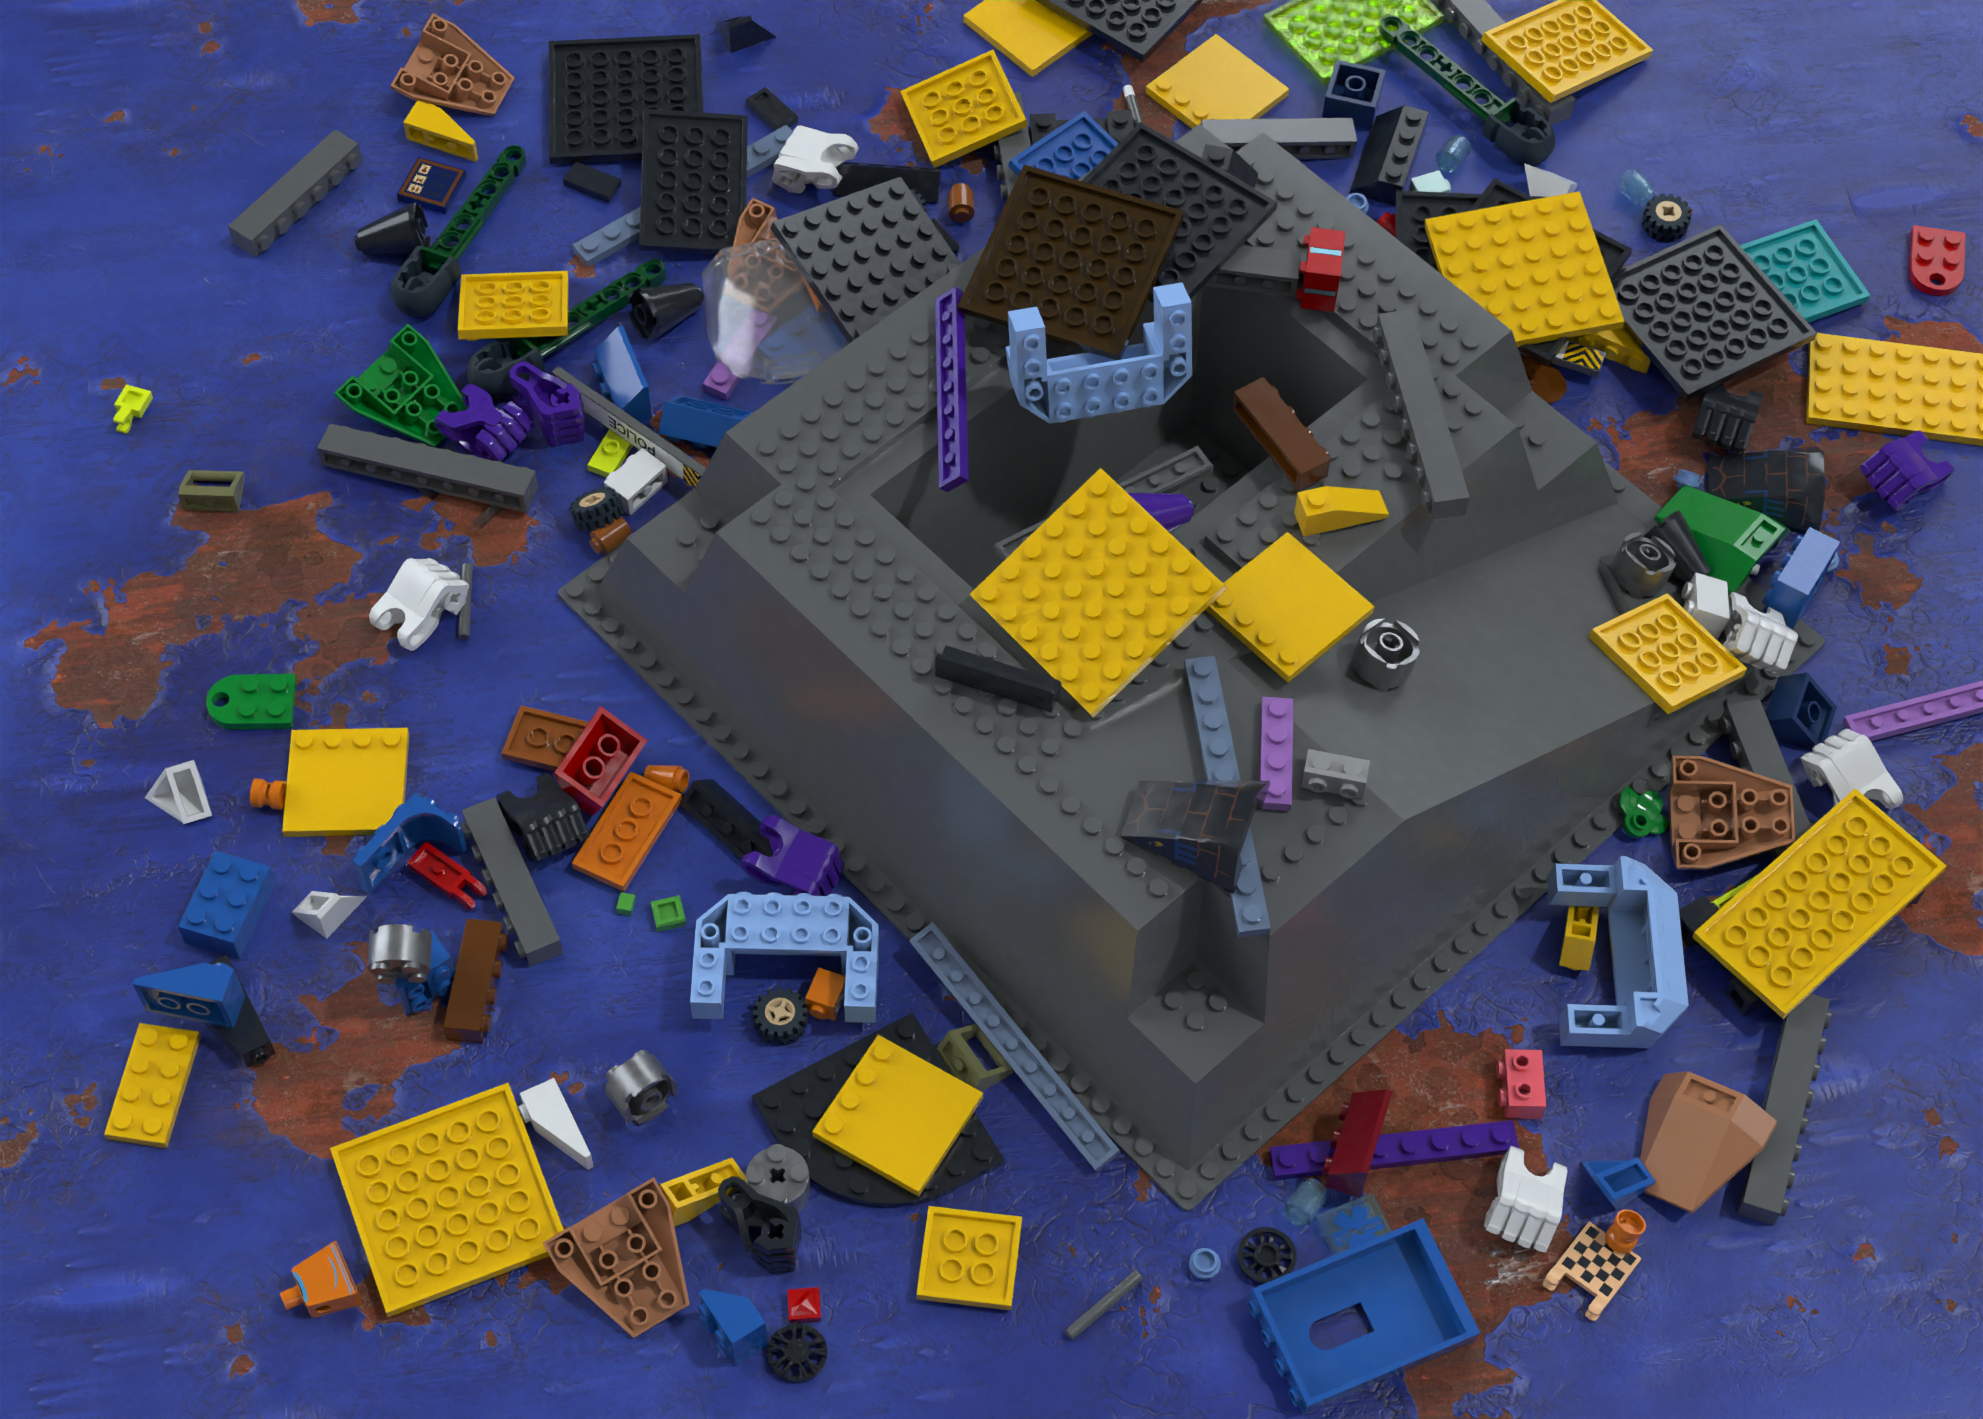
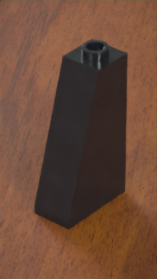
M227 954L208 963L213 965L224 963L233 968ZM239 979L245 993V998L234 1028L202 1023L247 1067H250L254 1064L258 1065L266 1062L270 1056L276 1053Z

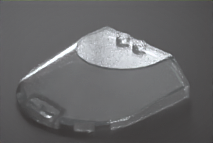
M777 238L723 248L702 272L709 341L717 360L724 363L728 367L729 372L745 380L748 376L759 378L761 384L794 383L848 345V342Z

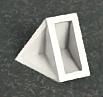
M1524 164L1530 196L1551 197L1573 193L1577 187V183Z
M194 760L165 768L145 797L183 824L212 816L203 782Z
M311 891L292 913L322 936L328 938L367 896H338L336 893Z

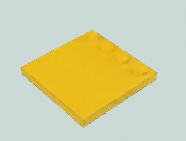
M984 0L963 16L965 24L1032 77L1093 35L1090 31L1036 0Z
M1215 34L1146 86V94L1193 129L1201 124V120L1259 119L1289 95V88Z
M994 50L900 91L934 168L1029 126Z
M568 271L461 275L458 319L459 340L476 341L488 338L568 336Z
M1287 532L1223 583L1226 590L1205 610L1289 683L1372 615L1375 606Z
M1668 593L1593 628L1588 636L1667 714L1743 677L1747 670L1735 656Z
M408 728L292 730L282 829L284 837L374 835L378 827L385 825L392 818L395 809L400 804L405 803L410 734Z
M878 1035L820 1119L812 1134L814 1138L911 1193L920 1196L982 1101L983 1092Z

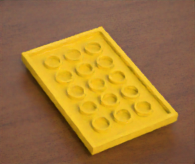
M1557 0L1486 31L1481 38V41L1491 51L1496 53L1550 103L1650 58L1653 52L1650 46L1597 0Z

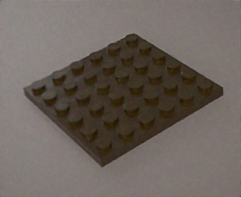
M1023 165L958 304V310L963 314L1009 327L1008 311L1037 307L1045 325L1046 339L1113 360H1121L1183 222L1184 211Z

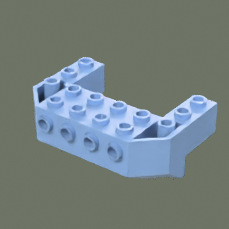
M1183 283L1153 287L1154 322L1143 324V343L1127 346L1121 360H1113L1091 352L1047 359L1045 325L1038 308L1032 307L1008 311L1010 346L1006 347V356L1010 380L1019 405L1048 423H1062L1068 420L1085 417L1092 418L1097 415L1114 412L1121 413L1126 410L1150 408L1155 405L1165 404L1192 376V304Z
M1620 856L1614 866L1555 863L1547 876L1549 905L1607 907L1616 1006L1567 1004L1558 1017L1560 1045L1651 1048L1689 1006L1677 892L1645 864L1627 856Z
M739 892L737 894H728L696 920L690 997L693 1019H723L726 975H734L735 954L841 956L842 975L846 976L845 1022L876 1023L879 926L850 897H843L839 894L812 896L811 894L801 893L794 896L775 892L768 893L767 895Z

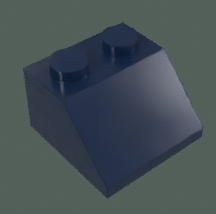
M1806 672L1778 677L1766 716L1777 739L1812 751V748L1820 743L1825 744L1824 741L1827 739L1837 706Z

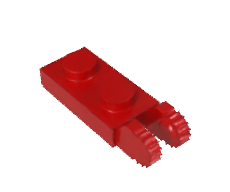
M425 842L406 862L410 870L450 898H455L459 904L468 910H472L475 907V902L469 895L461 891L465 885L482 897L488 893L487 888L471 876V872L428 842Z

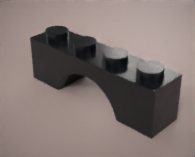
M1705 895L1679 909L1681 936L1688 947H1702L1692 938L1693 934L1719 910L1718 906L1711 903ZM1731 973L1732 979L1725 995L1743 1017L1766 1004Z

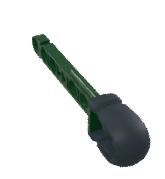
M1391 15L1382 19L1379 31L1381 37L1392 46L1396 45L1400 53L1484 120L1483 136L1491 143L1495 142L1497 148L1520 165L1534 166L1547 160L1555 148V133L1553 127L1531 107H1526V104L1518 97H1514L1506 103L1503 102L1417 31L1410 29V26L1399 17ZM1392 25L1397 27L1398 30L1389 31L1385 27ZM1412 40L1416 44L1409 46L1404 44L1403 41ZM1429 54L1433 59L1425 60L1421 55ZM1464 83L1470 88L1460 89L1457 87V84ZM1484 98L1488 103L1479 104L1475 99ZM1510 121H1512L1515 124L1511 128L1506 126V124Z
M508 146L497 158V162L491 166L431 248L417 246L410 254V258L405 261L391 282V298L399 311L411 317H425L432 314L444 301L452 287L461 277V269L457 261L515 181V174L519 175L526 166V154L521 146ZM515 155L521 157L520 159L514 161L508 159L509 157ZM498 173H508L506 177H496ZM489 189H493L496 191L495 193L490 195H486L483 193L484 191ZM462 224H469V225H471V226H470L469 228H467V229H459V228H458V227H459L460 225H462ZM450 241L458 242V244L453 247L445 246V244Z
M657 259L648 260L636 267L635 271L628 272L569 309L568 323L577 322L578 324L568 327V336H557L552 340H545L546 336L502 338V340L497 339L476 352L469 361L467 367L468 382L488 392L492 400L503 399L517 391L510 381L509 372L512 366L525 361L545 372L544 357L628 305L627 296L631 290L658 286L663 283L667 277L665 264ZM652 270L660 271L657 274H648V272ZM631 283L640 284L637 287H628V285ZM610 296L619 297L616 300H607V298ZM519 373L517 375L525 381H529L531 377L527 373Z

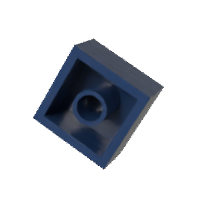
M1336 59L1325 96L1322 117L1352 118L1353 124L1372 128L1382 94L1386 70Z

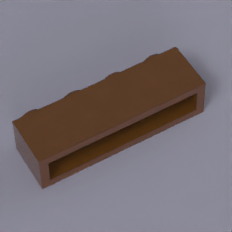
M1262 377L1234 391L1232 410L1297 491L1328 476L1331 461L1328 451L1324 447L1319 446L1313 438L1311 430L1307 426H1303L1297 419L1295 411L1280 398L1276 387L1270 386L1266 379Z
M466 919L443 1025L447 1040L483 1044L485 1033H490L492 1015H489L491 1006H495L497 1003L498 988H495L496 980L502 978L504 967L501 956L502 952H507L509 945V934H505L502 922Z

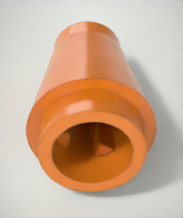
M648 765L644 771V778L675 792L683 793L688 787L689 771L683 769L682 766Z

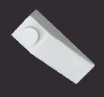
M550 1079L521 1092L522 1105L518 1106L524 1122L531 1121L535 1132L586 1169L593 1168L591 1154L555 1079Z

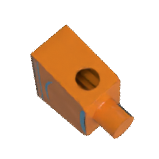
M336 1241L294 1266L291 1271L297 1285L280 1292L286 1310L305 1303L310 1316L314 1318L363 1304Z

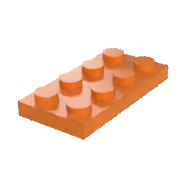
M630 771L592 830L590 837L587 838L573 860V869L625 892L682 800V794Z

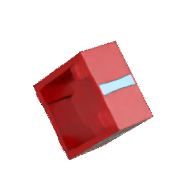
M1311 227L1310 235H1304L1303 245L1308 246L1306 262H1300L1299 272L1304 274L1303 288H1298L1296 291V299L1301 300L1300 308L1328 312L1335 311L1346 231Z

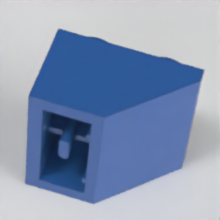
M430 931L432 934L430 973L426 975V981L423 983H412L408 981V978H397L395 986L406 1016L423 1010L432 1000L451 992L455 975L452 958L433 931Z
M708 1289L698 1292L700 1305L697 1308L702 1315L699 1319L708 1334L714 1332L718 1339L716 1345L725 1359L730 1357L737 1366L768 1346L766 1322L749 1297Z

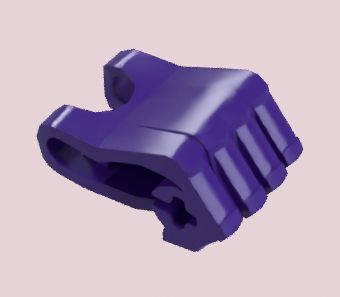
M523 361L512 366L509 372L510 381L519 390L514 396V402L533 421L545 443L550 447H556L558 445L584 441L585 411L580 391L571 383L566 384L559 378L544 373L528 362ZM519 373H527L531 377L529 381H525L517 375Z
M467 384L460 391L463 402L468 407L467 410L454 413L443 410L434 418V423L442 435L461 446L470 455L491 461H502L508 453L510 454L524 440L527 433L535 425L525 414L524 410L511 401L503 407L504 411L498 410L493 405L492 398L488 392L473 384Z
M1920 430L1885 444L1859 467L1863 475L1868 478L1867 480L1870 485L1896 512L1905 508L1917 494L1931 491L1941 485L1955 470L1947 460L1935 463L1924 456L1922 445L1929 438Z
M772 815L765 817L762 821L760 832L770 841L773 856L768 857L757 851L750 852L744 855L741 861V868L764 884L773 886L786 885L793 888L790 895L796 896L801 893H807L812 896H827L832 894L833 889H835L839 882L838 875L842 873L845 866L839 853V848L832 842L803 831L779 817Z

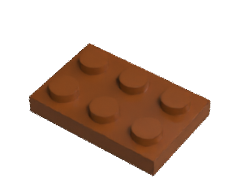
M520 705L501 752L502 759L555 772L589 722Z

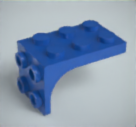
M414 793L404 804H400L395 809L392 818L385 825L378 827L367 845L360 847L356 851L352 863L361 889L371 894L414 847L425 842H441L463 854L467 850L460 819L451 812L446 814L440 810L438 805L429 797L422 798Z

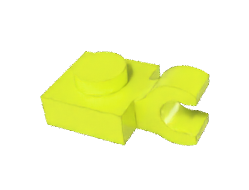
M130 385L124 387L114 404L117 413L114 416L113 422L118 423L117 432L127 434L131 428L133 416L142 418L153 399L151 391Z

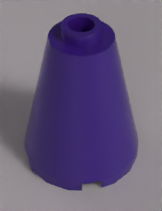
M1128 493L1169 533L1189 523L1194 513L1191 500L1184 494Z

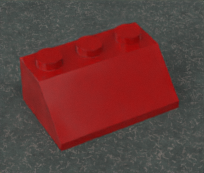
M600 706L553 775L560 787L577 802L579 808L593 816L603 808L648 740Z

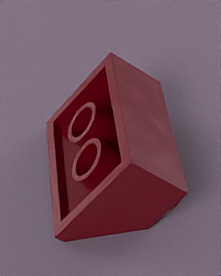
M1383 1089L1354 1092L1350 1103H1343L1338 1119L1344 1121L1342 1130L1335 1129L1330 1147L1336 1148L1333 1158L1326 1157L1322 1174L1327 1176L1324 1187L1361 1198L1393 1091Z

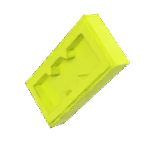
M609 429L587 464L588 471L607 477L611 472H616L621 467L633 445Z

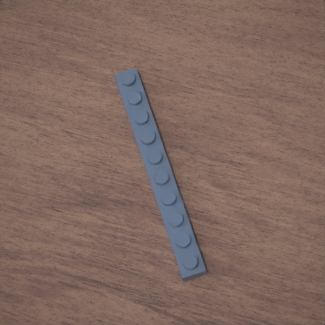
M787 125L747 146V178L773 164L779 158L780 151L793 132ZM641 206L572 245L573 252L589 268L640 239Z
M1215 656L1185 659L1184 669L1206 780L1241 781ZM1249 827L1240 854L1243 867L1234 894L1229 892L1238 938L1270 934L1271 931L1253 838Z
M933 922L909 940L911 945L1092 1168L1098 1172L1121 1153L1120 1150Z

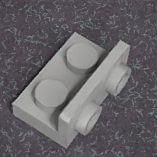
M1308 749L1301 787L1318 793L1330 792L1340 794L1345 798L1363 799L1370 761Z

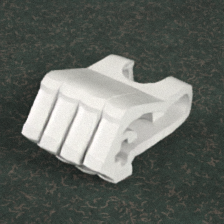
M797 126L785 142V146L779 153V158L774 163L772 182L788 192L799 194L806 188L804 184L809 183L814 184L817 189L836 188L842 176L839 175L835 167L846 160L853 159L859 149L858 145L846 134H829L805 126Z
M407 559L401 566L387 592L371 609L369 614L370 623L380 630H388L394 624L403 623L397 632V638L402 647L413 651L424 643L436 629L444 609L457 615L466 602L469 584L464 580H460V576L457 573L450 571L447 566L439 564L434 559Z
M1731 592L1728 596L1730 619L1724 628L1727 641H1725L1723 646L1733 656L1737 657L1739 661L1751 664V666L1757 669L1764 668V670L1773 674L1786 670L1797 642L1798 634L1786 626L1782 613L1770 607L1766 614L1759 612L1748 603L1745 596Z
M1850 729L1842 730L1838 737L1835 735L1828 737L1824 741L1825 744L1820 743L1812 748L1813 753L1809 752L1801 757L1805 774L1814 787L1828 783L1833 792L1834 806L1855 788L1866 798L1879 800L1888 809L1896 808L1903 803V794L1886 770L1874 746L1865 735Z
M1510 1146L1502 1159L1498 1171V1197H1495L1486 1213L1484 1222L1486 1230L1494 1234H1501V1237L1507 1241L1514 1242L1516 1240L1517 1244L1526 1248H1530L1533 1245L1534 1249L1546 1253L1562 1215L1567 1167L1555 1162L1553 1168L1545 1176H1535L1524 1165V1151Z

